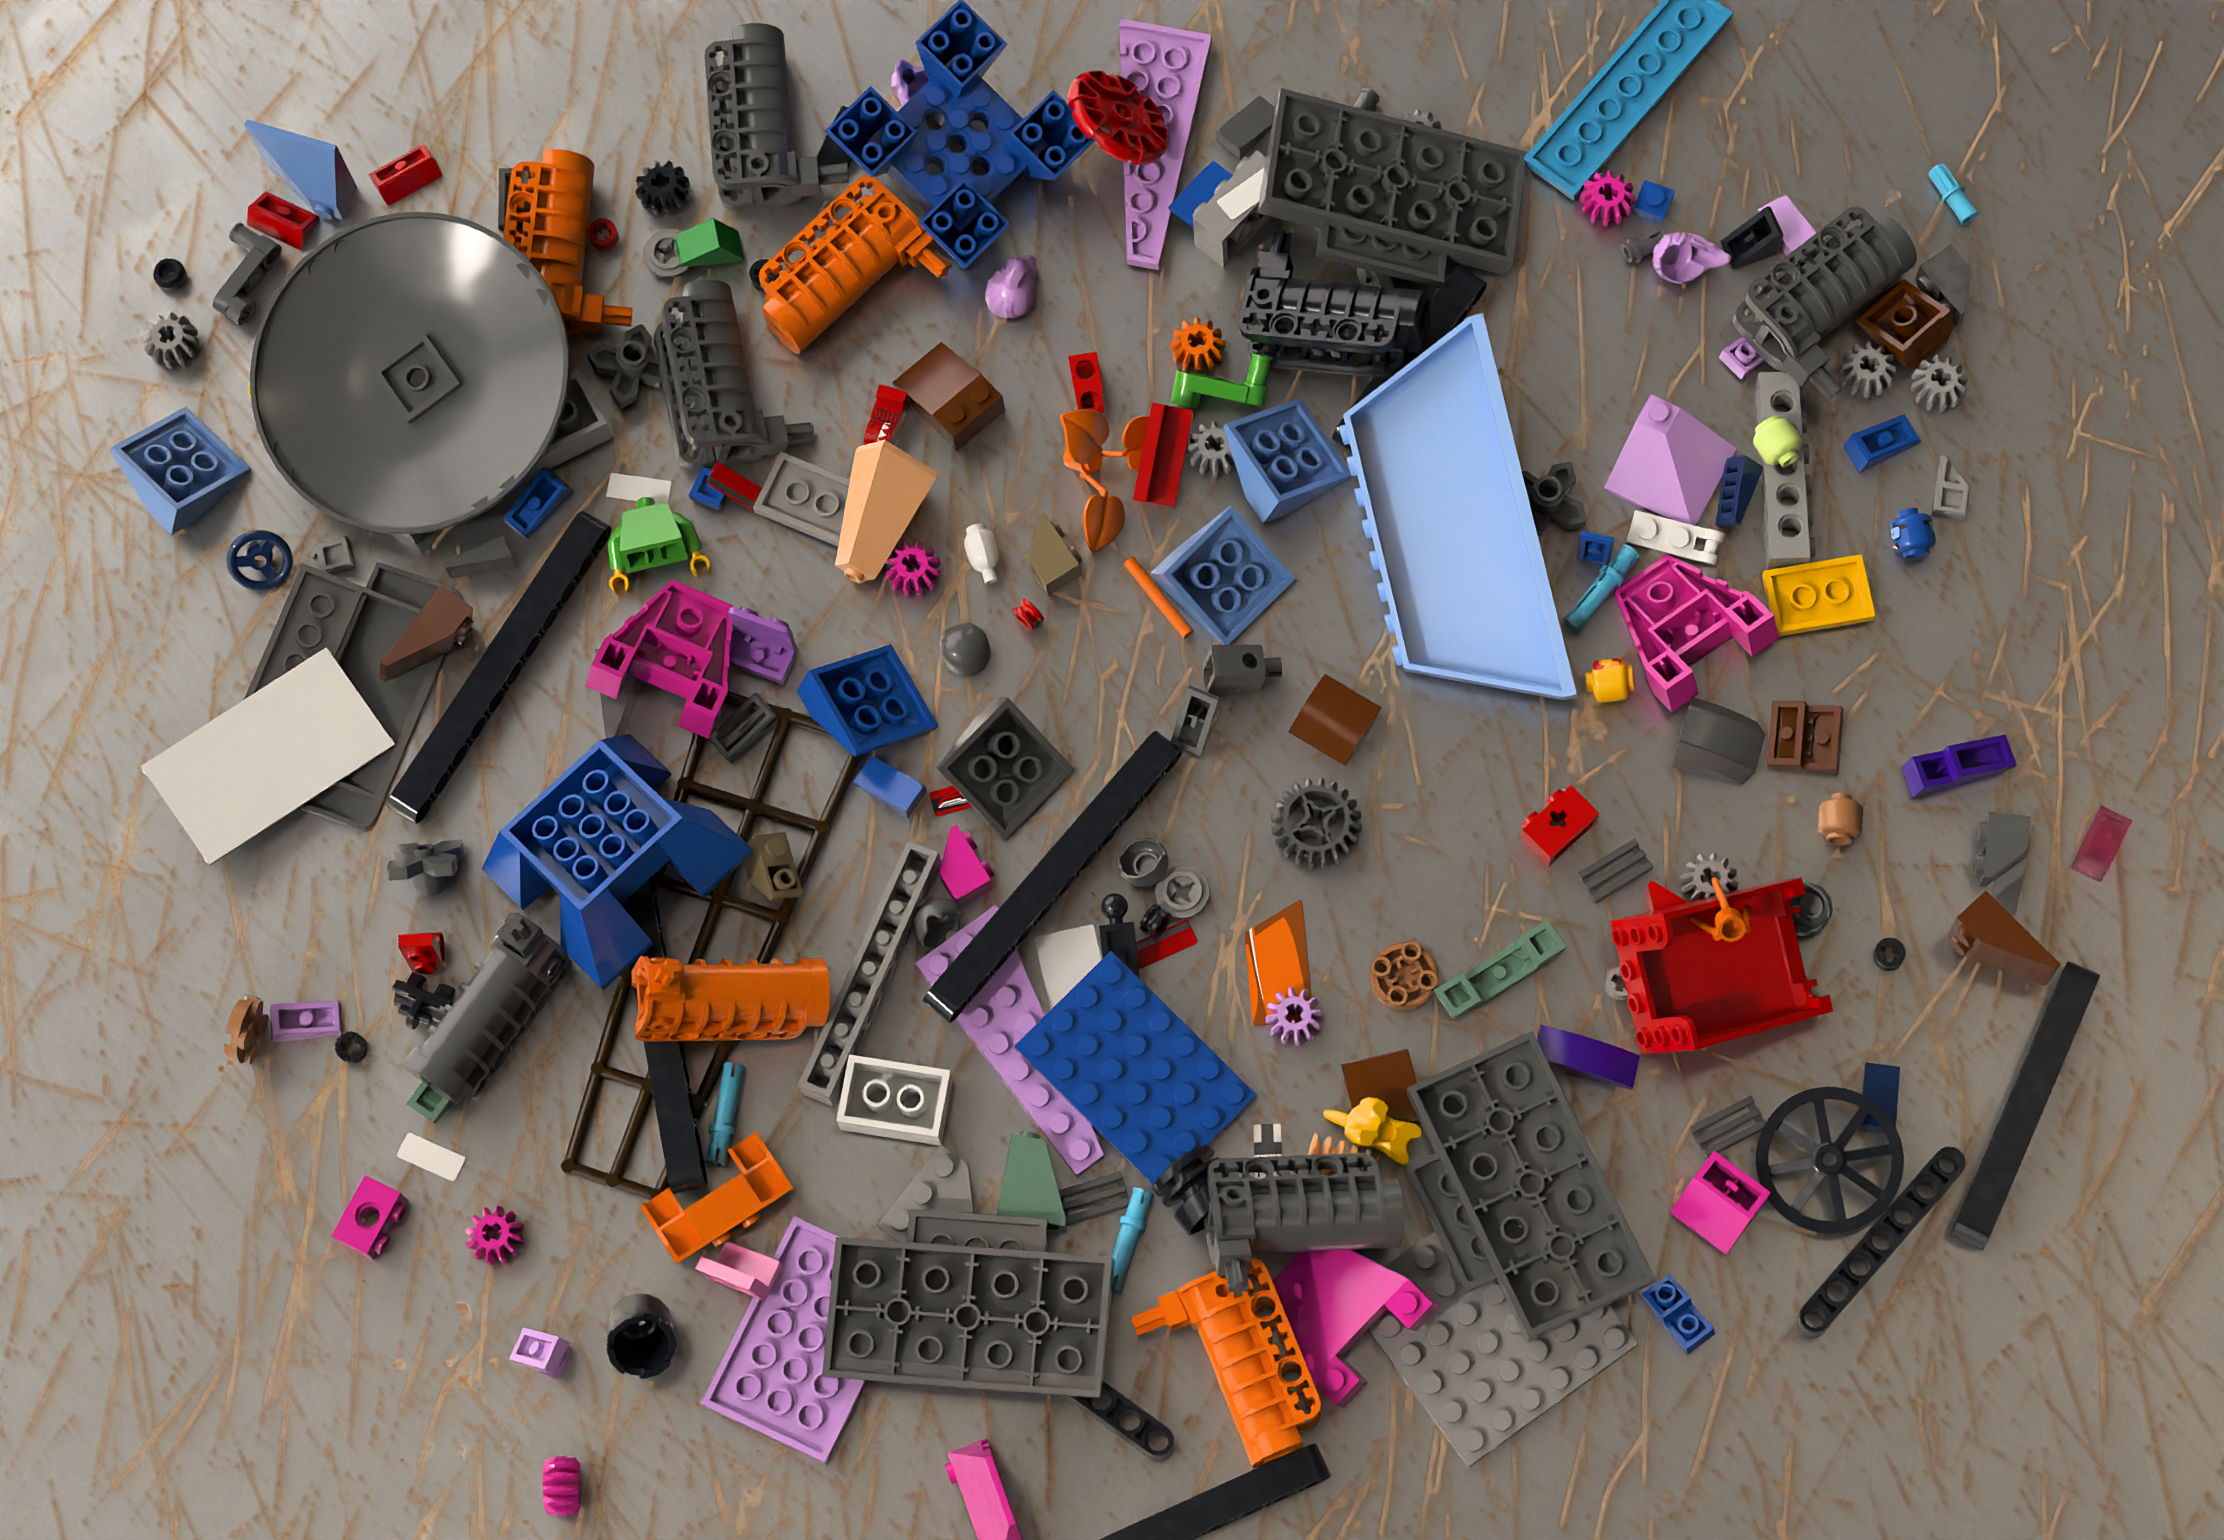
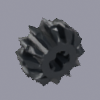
M655 160V168L653 169L644 166L643 173L645 176H637L636 183L639 187L635 191L637 198L642 200L643 208L646 210L652 208L653 213L656 215L662 209H665L666 213L671 215V208L674 206L682 210L683 203L681 200L689 199L690 196L687 189L690 186L688 177L684 176L683 168L680 166L674 168L673 163L669 160L664 166H661ZM666 186L665 189L660 190V187Z

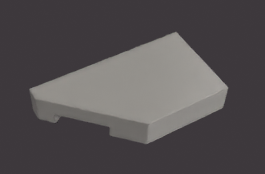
M1941 455L1932 516L1965 521L1971 486L1949 463L1948 457Z
M347 536L315 544L304 563L332 575L356 569L350 541ZM299 571L295 573L294 580L296 579Z

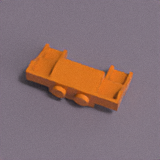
M757 1131L727 1150L741 1173L683 1210L669 1188L639 1206L676 1265L710 1243H713L716 1248L733 1237L730 1230L739 1224H742L744 1228L749 1227L762 1218L759 1211L794 1189Z

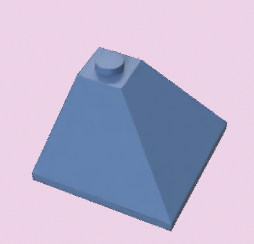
M246 120L245 127L266 166L306 203L316 215L324 219L335 217L343 220L357 186L337 145Z
M1300 398L1226 423L1223 427L1245 498L1263 524L1290 514L1351 478L1349 469Z
M187 407L114 445L110 451L149 514L171 535L197 521L248 475L251 470L235 452Z
M1229 506L1176 548L1150 573L1168 595L1222 645H1229L1295 580L1294 576L1233 506Z

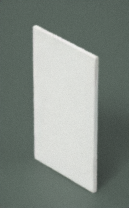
M326 647L141 766V769L204 857V861L211 866L386 752L395 744L334 659L332 652Z

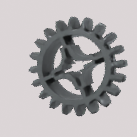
M1323 778L1319 779L1318 786H1312L1311 779H1306L1304 789L1295 783L1292 785L1294 795L1284 791L1282 798L1285 802L1277 801L1274 805L1277 812H1279L1271 815V822L1277 824L1271 828L1272 835L1280 836L1276 840V846L1278 848L1287 846L1284 850L1286 858L1296 853L1295 863L1297 865H1300L1304 858L1308 859L1309 868H1314L1315 860H1321V866L1326 868L1328 867V858L1330 857L1338 864L1341 861L1339 852L1349 856L1351 848L1348 844H1358L1359 838L1355 834L1362 831V825L1356 821L1361 819V811L1354 810L1357 806L1356 799L1346 800L1349 796L1347 789L1337 793L1338 783L1335 781L1330 784L1329 788L1325 787V780ZM1312 801H1323L1331 805L1320 808ZM1301 806L1304 818L1297 823L1296 828L1290 830L1288 825L1289 819L1295 809ZM1311 816L1313 819L1317 818L1318 822L1320 819L1322 820V830L1320 827L1315 828V824L1311 827ZM1343 817L1344 828L1341 834L1333 841L1330 837L1329 828L1336 823V819ZM1309 838L1315 839L1321 846H1311L1301 841Z

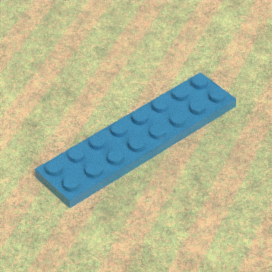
M1661 0L1523 158L1525 166L1574 201L1582 192L1586 180L1591 181L1594 174L1602 169L1729 23L1733 12L1716 0Z

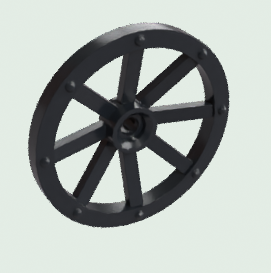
M1818 1087L1805 1090L1790 1097L1771 1114L1761 1131L1757 1143L1756 1168L1760 1184L1771 1192L1768 1200L1782 1216L1804 1229L1819 1233L1836 1234L1861 1228L1879 1217L1886 1210L1897 1194L1901 1184L1904 1169V1153L1901 1139L1894 1123L1887 1113L1874 1101L1849 1089ZM1824 1100H1840L1860 1107L1835 1143L1831 1141ZM1810 1102L1814 1104L1821 1141L1819 1146L1783 1122L1794 1110ZM1868 1114L1878 1122L1889 1142L1887 1145L1850 1151L1844 1150ZM1776 1130L1813 1154L1812 1157L1769 1165V1149ZM1827 1153L1834 1154L1836 1156L1835 1165L1826 1166L1823 1163L1824 1155ZM1887 1155L1892 1157L1891 1172L1884 1190L1847 1165V1162ZM1815 1168V1172L1792 1206H1789L1776 1190L1771 1176ZM1842 1174L1874 1196L1877 1201L1864 1212L1846 1219L1838 1175ZM1824 1176L1828 1177L1836 1221L1817 1220L1800 1213Z

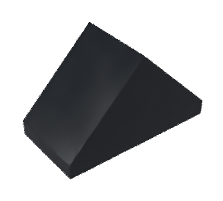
M1767 206L1723 238L1720 243L1724 251L1731 256L1730 265L1732 269H1738L1779 254L1783 232L1771 207Z

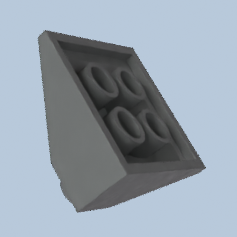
M999 696L971 722L937 766L939 772L1003 840H1006L1075 770L1009 698Z

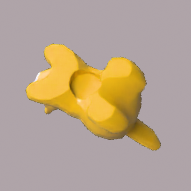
M1374 1097L1362 1099L1360 1104L1353 1108L1349 1114L1338 1110H1325L1323 1112L1326 1119L1345 1127L1344 1134L1348 1141L1359 1147H1372L1401 1165L1409 1162L1408 1154L1412 1148L1410 1139L1419 1138L1422 1134L1421 1129L1416 1124L1388 1117L1386 1115L1388 1106L1384 1101Z

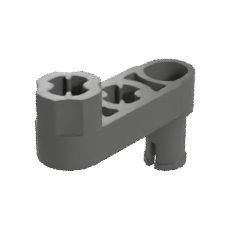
M240 222L232 228L229 239L250 252L216 294L213 300V308L241 326L251 319L256 307V302L249 298V296L273 267V264L280 256L282 247L269 237L256 234Z

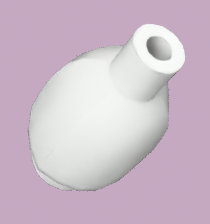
M984 523L971 525L966 528L967 536L964 540L968 560L976 571L982 572L985 584L995 583L998 581L995 567L999 560L995 536L992 531L986 529Z

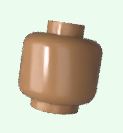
M1835 793L1832 794L1831 799H1827L1820 804L1818 832L1822 837L1826 838L1827 843L1841 846L1850 845L1854 839L1861 836L1863 806L1859 802L1852 800L1850 794Z

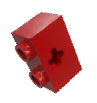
M1572 785L1564 792L1561 789L1554 792L1546 801L1548 806L1541 813L1534 811L1522 823L1524 828L1522 829L1521 840L1548 867L1598 823L1599 812ZM1552 820L1556 823L1563 820V828L1560 825H1556L1553 828L1551 826Z

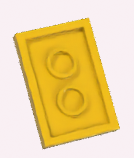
M1862 554L1764 570L1762 573L1769 610L1774 614L1778 636L1875 620L1876 615Z

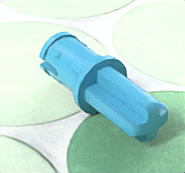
M1945 164L1936 165L1929 171V177L1943 196L1942 202L1949 204L1960 220L1961 225L1971 222L1979 215L1978 210L1975 209L1964 193L1965 187L1957 183Z

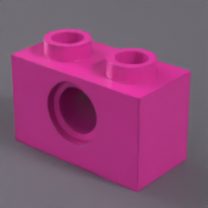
M364 1175L331 1236L338 1243L375 1260L377 1254H382L387 1248L390 1241V1235L388 1234L394 1223L398 1224L404 1217L407 1205H405L407 1199L400 1192ZM372 1212H379L380 1218L377 1224L370 1227L366 1226V1217Z

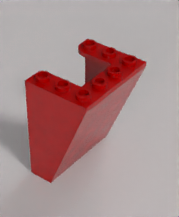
M1802 877L1779 880L1725 893L1730 908L1738 910L1741 916L1744 905L1749 904L1751 906L1749 920L1751 931L1745 932L1741 939L1733 942L1725 941L1724 939L1715 941L1710 933L1691 921L1692 916H1697L1713 927H1716L1715 917L1722 910L1717 895L1611 920V936L1614 945L1617 947L1620 959L1619 970L1622 978L1625 980L1628 993L1627 1004L1630 1012L1633 1014L1636 1027L1635 1038L1642 1054L1697 1050L1834 1012L1830 995L1816 997L1812 994L1811 987L1818 986L1817 980H1807L1792 919V914L1800 912L1799 905L1791 906L1790 901L1793 897L1806 894Z

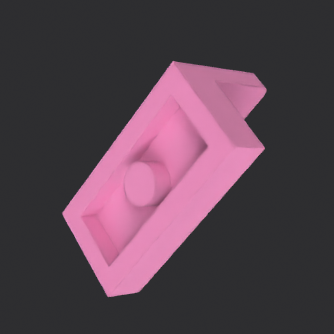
M726 1242L716 1262L701 1257L695 1269L714 1282L766 1301L782 1268V1263L739 1245Z

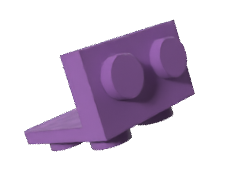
M741 606L740 609L730 607L728 616L734 630L731 634L729 666L784 685L798 652V647L789 624L778 618L767 620L758 617L759 614L756 611Z

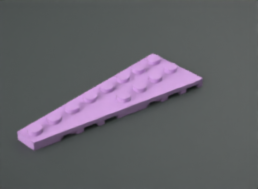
M1120 19L1121 77L1135 84L1138 87L1137 91L1145 98L1148 96L1154 102L1164 117L1163 125L1168 128L1169 143L1166 152L1156 162L1147 165H1134L1131 160L1124 162L1127 264L1159 270L1172 216V211L1168 208L1176 198L1212 44V35Z
M996 904L915 963L931 987L997 912L999 908ZM1015 950L956 1020L1073 1174L1078 1178L1105 1157L1091 1124L1014 1049V1046L1045 1016L1019 954Z

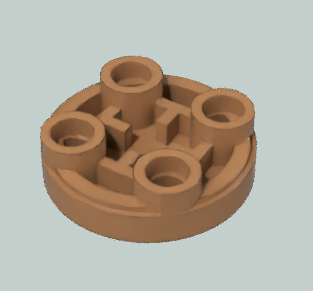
M1409 941L1392 944L1384 948L1372 962L1370 971L1372 990L1378 1000L1391 1009L1411 1011L1422 1007L1433 997L1434 990L1438 985L1439 976L1435 960L1427 950L1416 942Z

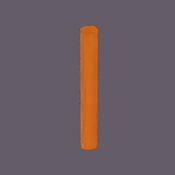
M1135 557L1128 558L1123 565L1184 639L1188 638L1194 632L1193 628Z

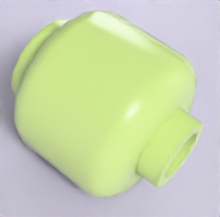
M1773 416L1764 420L1755 428L1756 434L1753 438V444L1766 464L1770 466L1780 464L1782 467H1786L1799 458L1797 453L1802 447L1803 440L1790 420L1786 418L1779 419L1777 416Z

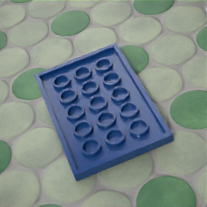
M1112 951L1014 1046V1049L1152 1186L1179 1157L1199 1146L1209 1144L1257 1096Z

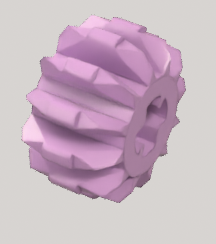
M1293 987L1288 988L1289 998H1285L1282 993L1277 992L1275 997L1280 1005L1270 1002L1267 1005V1009L1274 1014L1265 1017L1266 1023L1276 1024L1270 1030V1034L1277 1036L1283 1032L1281 1036L1282 1044H1286L1290 1036L1294 1037L1295 1046H1300L1301 1035H1304L1311 1042L1314 1036L1309 1028L1320 1031L1322 1024L1315 1019H1320L1324 1016L1323 1010L1314 1009L1319 1003L1318 998L1314 997L1306 1002L1308 990L1303 989L1300 996L1295 997ZM1295 1010L1296 1014L1297 1010L1300 1011L1301 1022L1294 1023V1019L1292 1023L1288 1022V1012Z

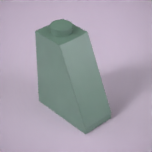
M1022 1131L1020 1136L1011 1134L996 1215L1048 1219V1230L1066 1233L1067 1222L1046 1141L1040 1139L1041 1135L1033 1132Z

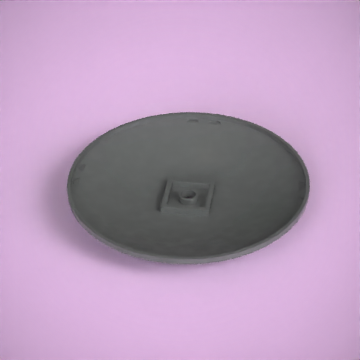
M403 212L375 217L336 233L307 254L287 275L266 308L257 331L250 367V395L257 430L266 452L288 484L305 500L333 518L360 529L379 533L417 534L442 530L466 522L501 502L531 474L546 453L558 429L568 396L570 380L568 336L560 308L543 276L528 258L497 233L466 219L441 213ZM416 371H424V383L418 387L411 386L410 378L412 374Z

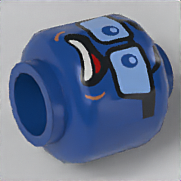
M1918 508L1899 511V518L1892 520L1889 524L1894 551L1903 554L1905 559L1929 554V549L1936 543L1931 516L1926 513H1919Z

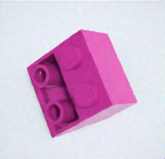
M1713 1151L1682 1193L1670 1214L1727 1255L1767 1202L1771 1192L1716 1151Z

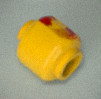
M1624 658L1598 659L1592 665V672L1585 673L1587 692H1594L1595 699L1598 702L1624 701L1629 697L1630 692L1635 691L1633 665H1627Z

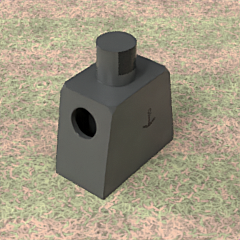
M1211 645L1202 665L1205 692L1218 697L1258 692L1265 678L1282 677L1281 658H1264L1261 645Z

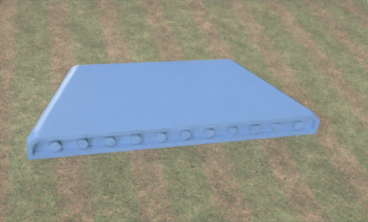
M1483 313L1473 315L1344 413L1345 425L1339 426L1343 444H1350L1353 456L1347 457L1351 477L1357 475L1360 484L1359 488L1354 489L1358 507H1365L1368 519L1362 520L1366 540L1373 538L1375 551L1369 552L1373 570H1380L1383 582L1377 583L1381 603L1388 601L1390 614L1384 616L1389 635L1395 633L1398 646L1392 647L1396 666L1403 665L1406 672L1554 699L1567 700L1575 698L1577 694L1484 316Z

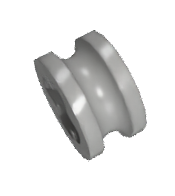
M1619 967L1614 968L1607 975L1605 989L1611 998L1622 1001L1628 999L1627 990L1625 987H1623L1622 992L1615 990L1616 984L1612 981L1613 978L1619 980L1621 976Z

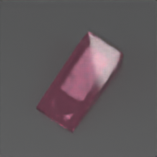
M2101 805L2071 864V868L2097 882H2102L2132 820Z

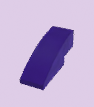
M2005 734L1949 745L1939 752L1913 756L1901 768L1913 798L1993 776L2012 769L2017 764Z
M1540 1025L1537 1041L1552 1069L1566 1071L1565 1075L1633 1090L1639 1055L1586 1036Z

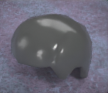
M971 622L957 623L946 629L941 635L939 649L945 667L950 672L959 676H971L985 669L991 658V649L983 629Z
M1141 838L1135 839L1126 845L1120 857L1117 858L1119 873L1128 883L1136 887H1150L1161 881L1168 869L1169 859L1165 847L1159 841Z
M1804 882L1806 894L1791 899V906L1799 905L1800 912L1792 914L1796 935L1807 936L1821 930L1828 924L1833 907L1831 897L1822 886Z
M937 898L924 903L918 908L914 914L913 926L922 947L936 948L946 941L948 931H959L963 912L957 902L951 899Z

